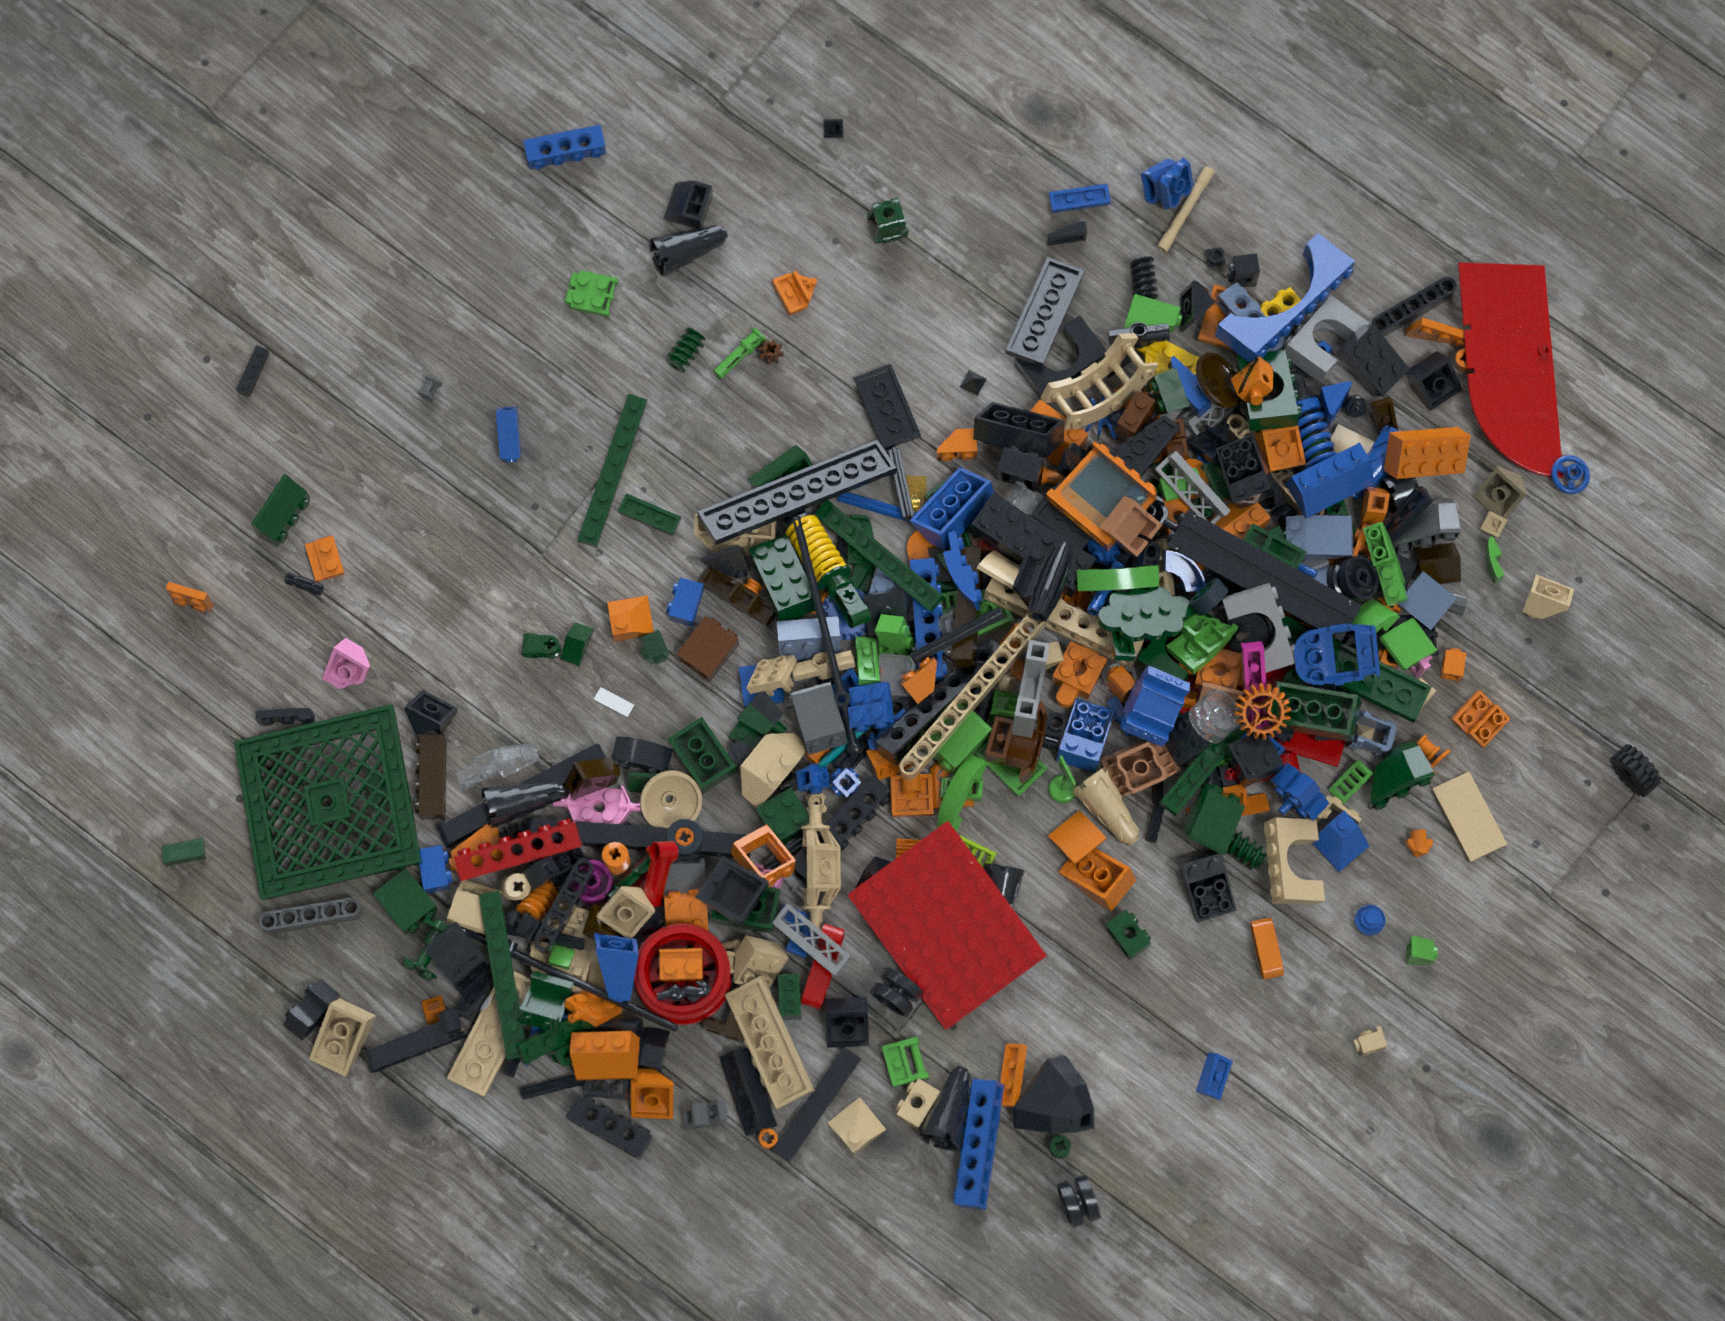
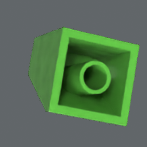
M960 703L957 708L959 710H966L968 706L965 703ZM972 711L933 758L939 762L944 771H949L954 775L962 763L970 755L975 756V753L989 740L992 728ZM951 718L944 720V724L947 726L955 723ZM933 734L930 738L933 741H939L942 737L939 734Z

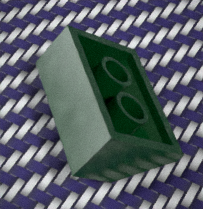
M795 445L747 480L751 487L755 489L810 467L813 464L807 453Z
M283 474L251 523L256 535L275 547L285 542L288 537L287 532L291 526L294 527L297 524L299 514L310 503L308 492L286 474Z

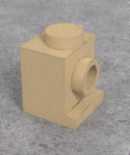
M1381 1026L1376 1027L1374 1033L1368 1030L1360 1033V1037L1353 1040L1355 1051L1360 1052L1361 1057L1385 1050L1388 1046Z

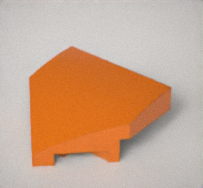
M795 270L793 274L788 273L772 279L771 284L788 316L807 309L818 279L813 277L811 279L798 274Z

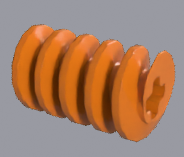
M612 842L604 847L602 858L610 872L614 876L625 874L631 864L627 848L619 842Z
M552 882L532 890L517 906V911L522 914L521 918L526 912L540 920L550 910L559 892Z

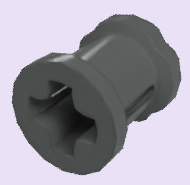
M427 375L423 387L417 391V394L423 399L432 402L436 390L442 386V383L435 377Z

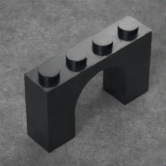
M1080 315L1064 325L1063 334L1078 354V360L1071 368L1056 371L1045 365L1039 367L1015 358V367L1040 400H1042L1041 396L1048 383L1061 381L1069 377L1073 380L1081 376V372L1096 362L1098 364L1106 357L1104 353L1107 350Z

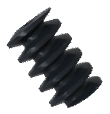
M1139 257L1130 262L1132 289L1134 291L1133 297L1134 294L1154 300L1158 297V294L1154 293L1158 288L1152 286L1157 283V280L1153 279L1156 273L1152 271L1155 269V265L1150 264L1154 262V257Z

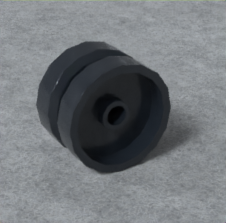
M1359 555L1332 564L1327 572L1326 583L1331 589L1355 602L1372 598L1376 594L1379 587V576L1373 562L1367 557Z
M886 967L880 975L883 983L876 982L871 988L870 994L893 1012L908 1018L913 1010L911 1002H918L924 991L908 977L890 967Z
M1085 1174L1075 1177V1191L1068 1181L1056 1185L1063 1212L1072 1229L1083 1225L1082 1211L1090 1222L1101 1219L1096 1197Z

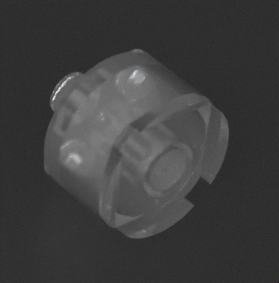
M1020 481L1009 485L1002 496L1003 499L1031 517L1044 499L1040 493L1032 492Z

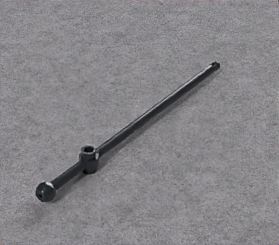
M797 515L799 526H797L793 516L792 520L836 689L834 698L837 706L841 709L849 740L847 752L850 756L862 754L863 746L860 742H857L855 730L850 728L848 715L850 695L844 691L801 518ZM840 695L845 696L846 700L844 703L839 701Z
M461 927L470 938L487 945L485 935ZM508 939L511 958L513 957L554 977L574 982L573 986L671 1031L678 1030L677 1024L626 1000L624 1002L613 1001L609 998L607 991L516 950L518 943Z

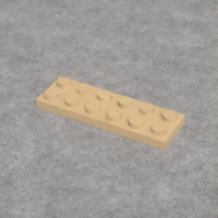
M514 971L519 1005L522 1006L531 979ZM495 988L492 989L489 997L492 996L486 1009L481 1011L447 1077V1080L484 1098L506 1058Z

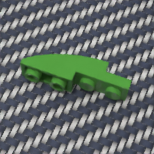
M1383 522L1363 528L1387 606L1391 607L1407 601L1404 576Z

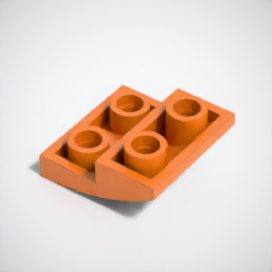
M1477 690L1454 714L1451 720L1469 738L1484 748L1505 726L1510 717L1497 704H1493L1481 690Z
M1080 810L1048 835L1052 843L1060 852L1067 856L1074 866L1106 841L1103 833Z

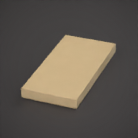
M1470 772L1432 788V792L1469 863L1507 846V842Z

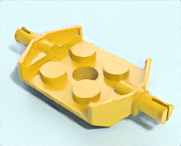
M1168 341L1154 342L1150 346L1136 349L1143 353L1145 363L1157 362L1158 367L1154 373L1163 369H1169L1168 365L1171 363V358L1175 356L1196 376V363L1199 357Z

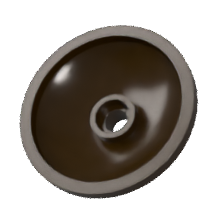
M1212 352L1203 354L1196 363V379L1201 391L1210 402L1224 409L1235 407L1241 398L1237 395L1231 378L1237 373L1222 356Z

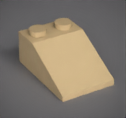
M341 998L330 1003L309 1060L346 1077L370 1033L376 1015Z

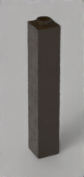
M969 545L961 550L962 556H966L967 564L971 565L973 572L977 571L979 583L976 584V588L982 592L983 572L977 569V567L985 558L981 547ZM958 589L954 630L978 618L980 615V610L974 609L962 597ZM978 632L952 645L951 660L954 667H975Z

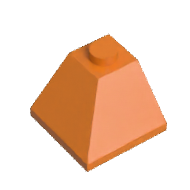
M648 595L607 602L614 642L654 635Z
M637 1069V1079H631V1118L673 1119L674 1082L655 1069Z

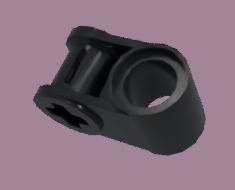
M1052 713L1046 724L1042 748L1055 751V754L1059 752L1066 726V719L1063 714ZM1058 719L1062 722V726L1055 728L1051 725V721Z

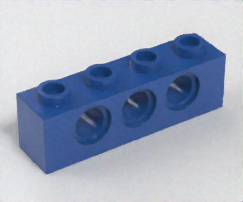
M601 124L523 140L529 169H542L552 164L558 166L567 161L578 162L587 157L598 158L603 154H607ZM584 142L589 143L587 147L580 146ZM564 146L570 147L567 151L561 150ZM545 150L551 151L547 155L542 154V152Z

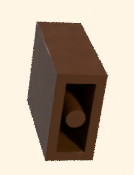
M1139 390L1137 391L1117 422L1116 440L1124 443L1126 439L1135 436L1148 426L1154 414V399Z
M705 616L676 655L677 660L711 682L739 645V639L737 638L738 635L731 629L725 630L722 628V624L713 617L710 619Z

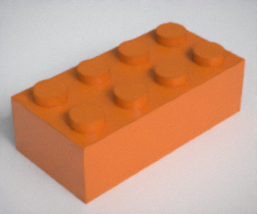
M1459 427L1389 432L1384 471L1396 479L1465 473L1471 435Z

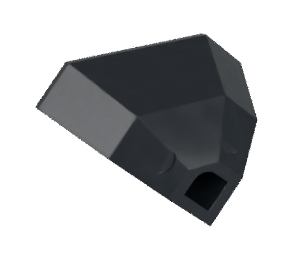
M1067 1056L1049 1058L1044 1062L1013 1107V1128L1044 1133H1075L1094 1129V1106L1087 1084Z

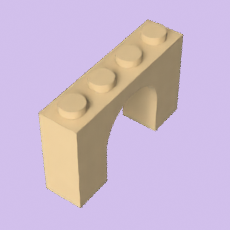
M1273 818L1264 822L1272 904L1313 906L1324 902L1323 881L1304 880L1297 877L1291 871L1287 861V851L1290 844L1308 845L1319 840L1317 820Z

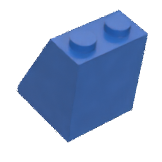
M595 933L596 954L609 998L616 1002L630 1001L639 954L636 939Z

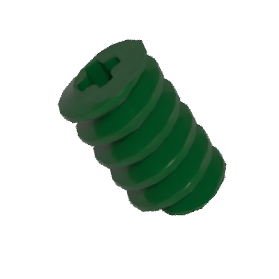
M689 327L685 329L686 334L681 335V340L676 342V346L671 348L672 352L667 354L666 359L674 369L682 373L686 372L683 365L690 367V363L687 360H695L692 353H700L697 346L704 348L705 346L701 341H706L702 334Z
M1242 831L1237 834L1234 833L1228 847L1230 848L1229 855L1232 856L1237 853V861L1244 858L1243 865L1251 863L1250 870L1256 867L1258 869L1267 858L1266 852L1262 853L1263 846L1261 845L1256 849V841L1249 844V836L1242 839Z

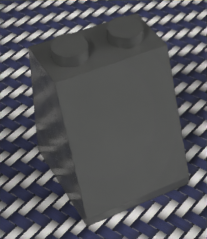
M830 682L791 693L796 721L808 755L847 744L845 729Z
M704 855L678 856L677 860L672 862L663 897L671 891H680L681 894L689 893L690 890L701 889L705 883Z

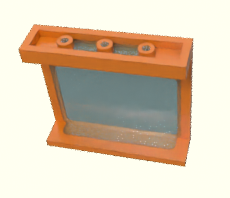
M1095 441L1092 444L1093 449L1055 490L1051 488L1046 493V498L1055 508L1105 550L1109 551L1116 542L1099 527L1124 496L1131 498L1146 510L1157 499V492L1151 483L1142 481L1140 479L1141 476L1134 469L1129 470L1121 458L1112 456L1109 453L1110 450L1101 443L1099 445Z

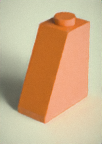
M487 823L452 850V858H449L451 870H455L459 876L454 860L458 850L467 847L470 850L477 849V845L484 842H490V845L498 843L497 839L500 838L498 828L490 829ZM496 849L492 851V856L499 860L503 858V853L501 850ZM475 855L472 857V862L475 865L483 864V859L481 856Z

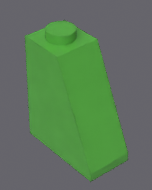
M1134 294L1124 328H1130L1136 322H1142L1147 326L1167 323L1169 333H1172L1175 326H1180L1183 316L1179 314L1181 307Z

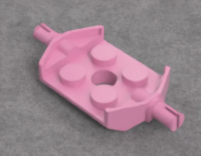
M621 786V789L604 788L574 800L571 794H569L568 798L553 803V807H565L572 821L623 825L629 814H632V812H642L640 804L630 802L624 786ZM597 804L605 807L602 812H596L593 808Z

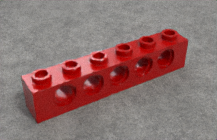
M570 818L558 821V825L550 827V824L540 826L536 832L530 833V830L518 833V837L510 839V836L497 839L498 843L490 845V842H484L477 845V849L470 850L469 847L457 851L458 854L454 856L460 880L464 881L581 847L582 841L576 820L570 821ZM560 832L564 837L563 841L555 842L552 834ZM534 838L542 839L543 846L541 848L533 846L532 840ZM514 844L522 845L523 852L520 854L513 852L512 846ZM496 849L501 850L503 858L495 859L492 856V851ZM475 855L481 856L483 864L475 865L472 862V857Z

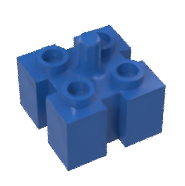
M1289 763L1271 779L1275 786L1274 791L1283 798V805L1278 809L1282 815H1285L1289 809L1294 808L1302 818L1307 817L1314 821L1330 804L1325 795L1320 792L1321 789L1315 780L1304 773H1300L1298 769Z

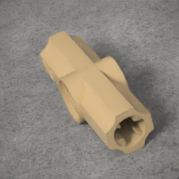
M852 650L835 654L839 671L855 667ZM825 652L817 653L813 656L812 660L795 663L792 670L795 681L816 676L823 680L832 677Z

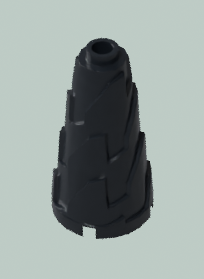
M715 225L687 232L680 231L650 239L649 251H654V257H651L659 274L665 277L692 263L693 260L709 253L711 250L724 245L723 243L728 238V234L724 227L721 228V226Z
M557 782L524 783L481 788V798H486L482 805L490 829L507 824L547 805L561 801V797L564 796L562 784L558 785Z
M983 863L984 870L1013 908L1015 899L1019 894L1024 870L1010 866L1005 867L998 864Z
M957 1066V1068L952 1069L923 1124L919 1137L927 1144H929L930 1140L934 1142L933 1147L948 1151H957V1148H960L971 1078L967 1068Z

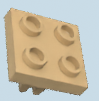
M793 654L782 655L758 662L746 687L748 692L752 694L765 691L769 696H773V691L781 687L786 693L791 692L790 687H793L794 684L790 674L797 661Z

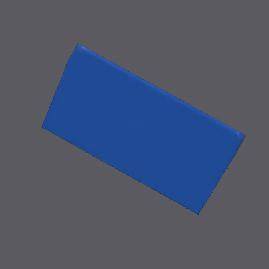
M1208 1053L1196 1092L1220 1100L1233 1061L1218 1053Z

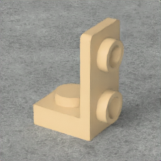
M1329 795L1326 798L1330 804L1315 819L1317 823L1321 819L1326 820L1332 812L1330 809L1332 808L1338 814L1345 810L1357 825L1362 820L1358 812L1351 808L1347 809L1342 805L1343 802L1339 798Z

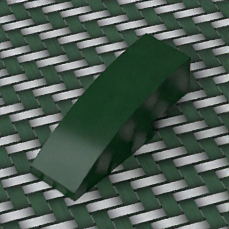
M1255 524L1251 525L1244 538V541L1295 569H1298L1307 553L1305 550Z

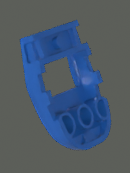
M1342 623L1305 632L1299 637L1294 647L1297 674L1303 681L1313 685L1335 684V686L1344 685V683L1364 680V676L1372 674L1379 676L1380 667L1375 625ZM1354 631L1358 670L1336 672L1332 633Z

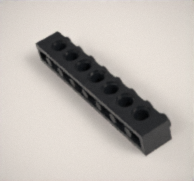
M990 638L979 645L976 650L975 667H957L952 670L944 680L935 686L931 694L909 709L899 721H896L888 731L875 741L879 755L897 766L1001 645ZM999 657L996 661L999 664H1005L1007 659ZM987 672L983 677L990 680L994 677V674ZM975 687L970 692L975 695L980 689Z

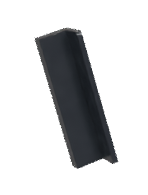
M741 1048L722 1055L720 1060L746 1136H750L763 1129L776 1127L777 1123L765 1088L760 1080L759 1071L752 1062L753 1056L749 1049Z

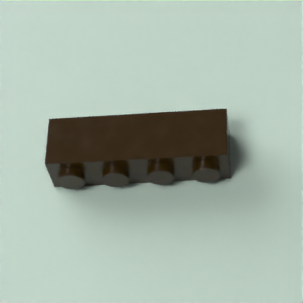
M445 734L420 735V741H416V753L420 754L419 761H416V774H419V781H416L415 790L416 794H419V801L415 802V813L419 814L421 820L446 819L447 739Z

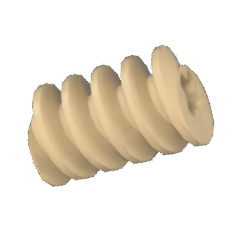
M511 874L500 882V891H502L503 897L508 900L524 899L531 890V885L524 874ZM513 883H517V884H518L517 887H516V888L518 889L517 891H514V890H513L514 887H515V886L513 885Z

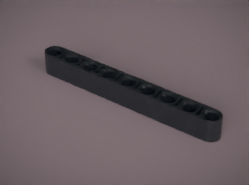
M594 744L520 784L557 782L558 785L562 784V787L565 788L564 782L575 762L607 757L600 744ZM480 804L437 828V832L446 848L453 847L468 839L487 824L483 805Z

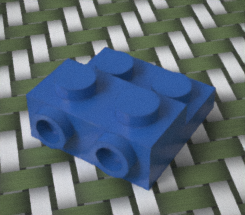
M890 682L849 688L851 707H848L850 728L856 729V732L868 731V727L875 726V729L887 728V724L894 723Z

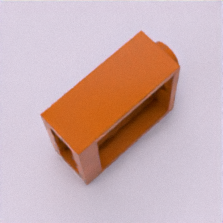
M768 825L739 839L732 846L731 855L739 865L768 880V887L773 886L777 880L783 877H789L794 872L796 860ZM766 844L782 865L762 875L746 854Z

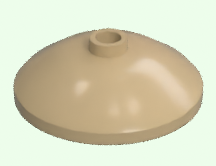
M664 771L655 775L646 783L641 793L640 806L649 824L653 827L669 828L673 822L679 819L695 821L702 807V794L697 783L689 775L680 771ZM667 795H672L670 801H666Z

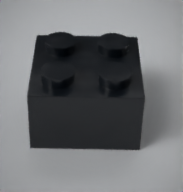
M1259 733L1257 739L1251 734L1229 744L1224 751L1243 788L1279 772L1284 765L1267 733L1265 740L1262 739L1261 733Z

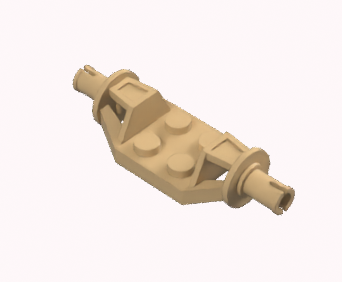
M809 805V824L801 826L803 830L802 847H807V888L803 889L804 906H802V910H808L810 912V922L822 930L823 912L831 909L830 904L841 889L840 846L829 831L830 826L822 824V805ZM816 831H820L825 843H819ZM826 892L821 904H817L819 893Z

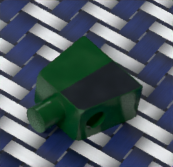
M765 691L759 692L737 717L739 721L764 736L770 730L775 734H782L788 729L779 721L783 716V712Z

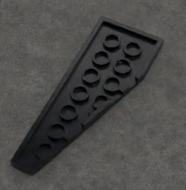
M1163 415L1135 436L1129 437L1118 447L1112 448L1109 453L1114 457L1118 456L1121 458L1129 470L1134 469L1142 478L1179 432L1180 426ZM1098 457L1072 482L1070 488L1107 518L1121 499L1127 496L1135 485L1104 459ZM1063 481L1058 483L1053 490H1055ZM1047 498L1032 515L1034 519L1082 550L1092 540L1088 534L1048 502Z

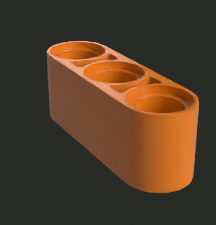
M1272 918L1250 921L1262 979L1266 980L1284 976L1283 963Z

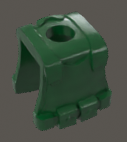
M898 197L892 198L890 201L871 204L872 209L867 214V220H876L878 229L873 236L875 244L882 242L883 244L891 243V240L895 242L909 235Z

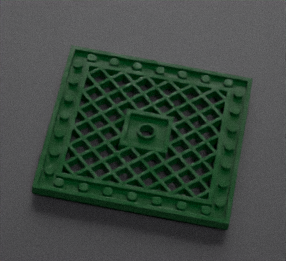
M393 704L234 741L260 899L262 901L423 864ZM362 734L358 741L351 737ZM368 734L375 738L370 748L362 744ZM342 739L338 745L331 742L334 740ZM348 739L355 743L350 752L342 749ZM322 743L318 750L312 747L313 745ZM328 744L335 747L330 757L323 754ZM378 744L381 756L374 752ZM359 747L367 751L361 760L354 756ZM302 748L298 755L292 751ZM308 749L315 752L310 762L303 758ZM340 751L347 755L341 765L334 761ZM282 753L279 759H276L272 756L275 754ZM289 753L296 757L290 767L283 763ZM371 754L379 758L373 768L366 764ZM320 756L327 760L322 769L314 766ZM269 758L276 762L271 771L263 768ZM351 759L359 763L353 772L346 769ZM300 761L307 764L302 774L295 771ZM331 764L339 767L333 777L326 773ZM381 764L383 765L384 775L377 771ZM280 766L288 769L282 779L275 775ZM363 766L371 770L365 780L357 776ZM312 768L319 772L313 782L306 778ZM262 771L268 774L264 781ZM343 771L351 775L347 782L344 777H340ZM292 773L299 777L294 786L287 783ZM375 774L382 778L377 787L369 783ZM323 776H326L330 779L328 781L320 782ZM272 778L279 781L274 791L267 788ZM355 778L362 782L357 792L349 788ZM305 780L311 785L303 786L304 793H302L298 789ZM385 783L388 795L381 791ZM284 785L291 789L285 799L278 795ZM367 786L374 790L368 800L361 796ZM265 790L268 791L269 793H271V795H270V797L268 798L267 801H266ZM347 791L354 794L350 802ZM295 793L302 796L297 806L290 803ZM378 794L386 798L380 807L373 803ZM276 797L283 801L277 811L270 807ZM327 797H332V805L324 807L323 800ZM359 798L366 802L360 812L353 808ZM305 803L307 805L308 814L301 810ZM388 804L390 805L391 814L385 811ZM287 805L294 808L289 818L282 815ZM370 806L377 809L372 819L365 816ZM268 810L275 813L271 820L269 818ZM351 811L358 814L352 824L346 821V819L352 818ZM299 812L306 816L300 826L293 822ZM382 813L389 817L384 827L376 823ZM279 817L286 821L280 831L273 827ZM362 818L369 822L364 831L356 828ZM309 822L311 827H316L312 834L305 830ZM336 822L332 829L325 825ZM342 822L349 826L344 836L336 832ZM392 823L395 834L388 831ZM291 824L298 828L292 838L285 834ZM374 825L381 829L376 839L368 835ZM322 827L330 831L324 841L316 837ZM272 830L278 833L274 840ZM354 830L361 834L355 844L348 840ZM302 832L310 836L304 846L296 842ZM385 833L393 837L387 847L380 843ZM334 835L341 839L335 849L328 845ZM282 837L290 841L284 850L277 847ZM365 838L373 842L367 852L360 848ZM314 839L321 843L316 853L308 849ZM346 842L353 846L347 856L340 852ZM294 844L302 848L295 858L288 854ZM377 845L385 849L373 852ZM326 847L333 851L327 861L320 857ZM275 849L281 852L278 859H276ZM357 850L364 853V855L353 857ZM306 852L313 856L307 866L300 862ZM337 855L344 858L342 860L334 861ZM286 856L293 860L287 870L280 866ZM317 860H320V861H322L323 863H325V864H321V865L314 866V864L316 863ZM297 864L304 867V869L293 871ZM278 869H280V870L283 871L284 873H283V874H279Z

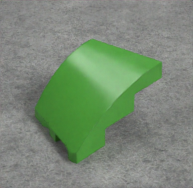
M1196 613L1189 620L1183 622L1182 635L1166 645V649L1189 671L1195 674L1223 649L1238 630V626L1236 624H1232V626L1224 624L1219 619L1208 618L1205 615L1199 616Z

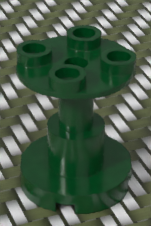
M426 915L422 923L430 930L423 940L425 947L450 926L438 919H435L433 922L431 921L432 917ZM424 949L416 962L403 956L400 958L403 961L401 965L410 971L415 969L420 972L419 976L428 982L432 981V979L437 980L438 977L426 969L432 959Z

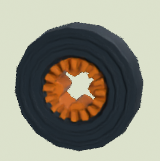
M679 819L668 828L666 841H674L677 844L678 855L690 856L701 848L703 832L694 821ZM682 833H685L686 836L690 835L687 843L679 840Z

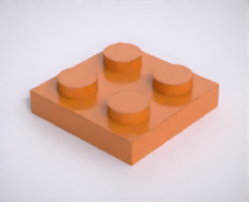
M172 582L167 583L166 591L174 604L182 607L189 605L198 612H204L205 610L211 612L213 603L207 593Z

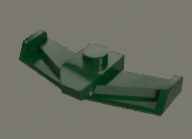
M850 515V518L874 538L869 517L866 515ZM848 544V565L855 566L851 577L854 588L868 594L876 566Z

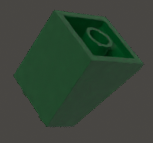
M1205 783L1181 826L1190 839L1225 856L1245 806L1241 801L1242 798L1237 794L1231 792L1229 795L1223 792L1224 789L1219 785L1213 783L1211 786Z

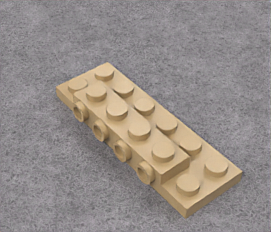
M759 976L725 994L744 1036L743 1042L753 1056L752 1062L761 1074L760 1080L763 1086L767 1088L775 1108L780 1109L815 1091L764 977Z

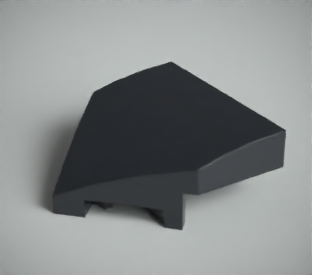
M1223 424V427L1217 428L1204 425L1205 431L1187 441L1188 448L1211 464L1219 460L1216 448L1229 443L1230 424Z

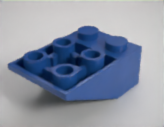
M1076 699L1056 761H1059V756L1062 755L1067 765L1096 773L1115 710Z

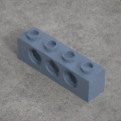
M1237 282L1220 293L1215 301L1226 317L1230 313L1240 317H1267L1262 313L1258 303L1252 301L1248 296L1247 290ZM1236 304H1241L1244 309L1238 308ZM1282 336L1278 344L1273 349L1269 348L1267 352L1284 350L1286 338Z

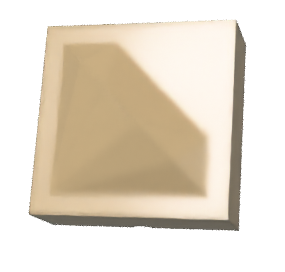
M1489 510L1480 529L1499 538L1508 519Z

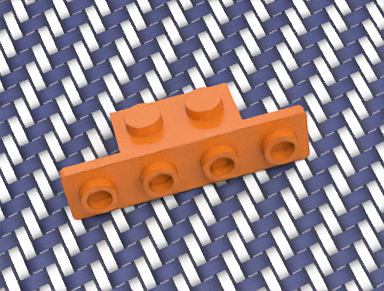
M1241 784L1223 788V792L1229 795L1232 792L1242 798L1241 801L1245 806L1242 816L1270 811L1265 793L1247 796L1246 787L1243 788ZM1191 807L1185 809L1186 816L1190 811Z

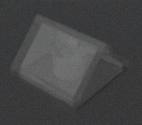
M880 653L878 655L879 683L890 682L891 698L909 697L910 694L902 685V681L904 680L903 676L911 670V657Z

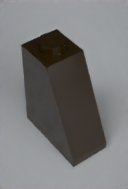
M612 758L578 761L573 764L564 784L574 800L615 785L621 775L620 768L614 763Z

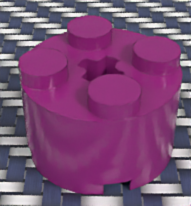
M589 860L594 868L592 880H595L596 884H593V886L588 885L580 902L589 906L593 904L602 905L608 900L606 895L612 891L614 886L612 874L604 863L597 860ZM582 866L579 869V873L587 874L590 868ZM578 884L571 885L574 893L580 888Z

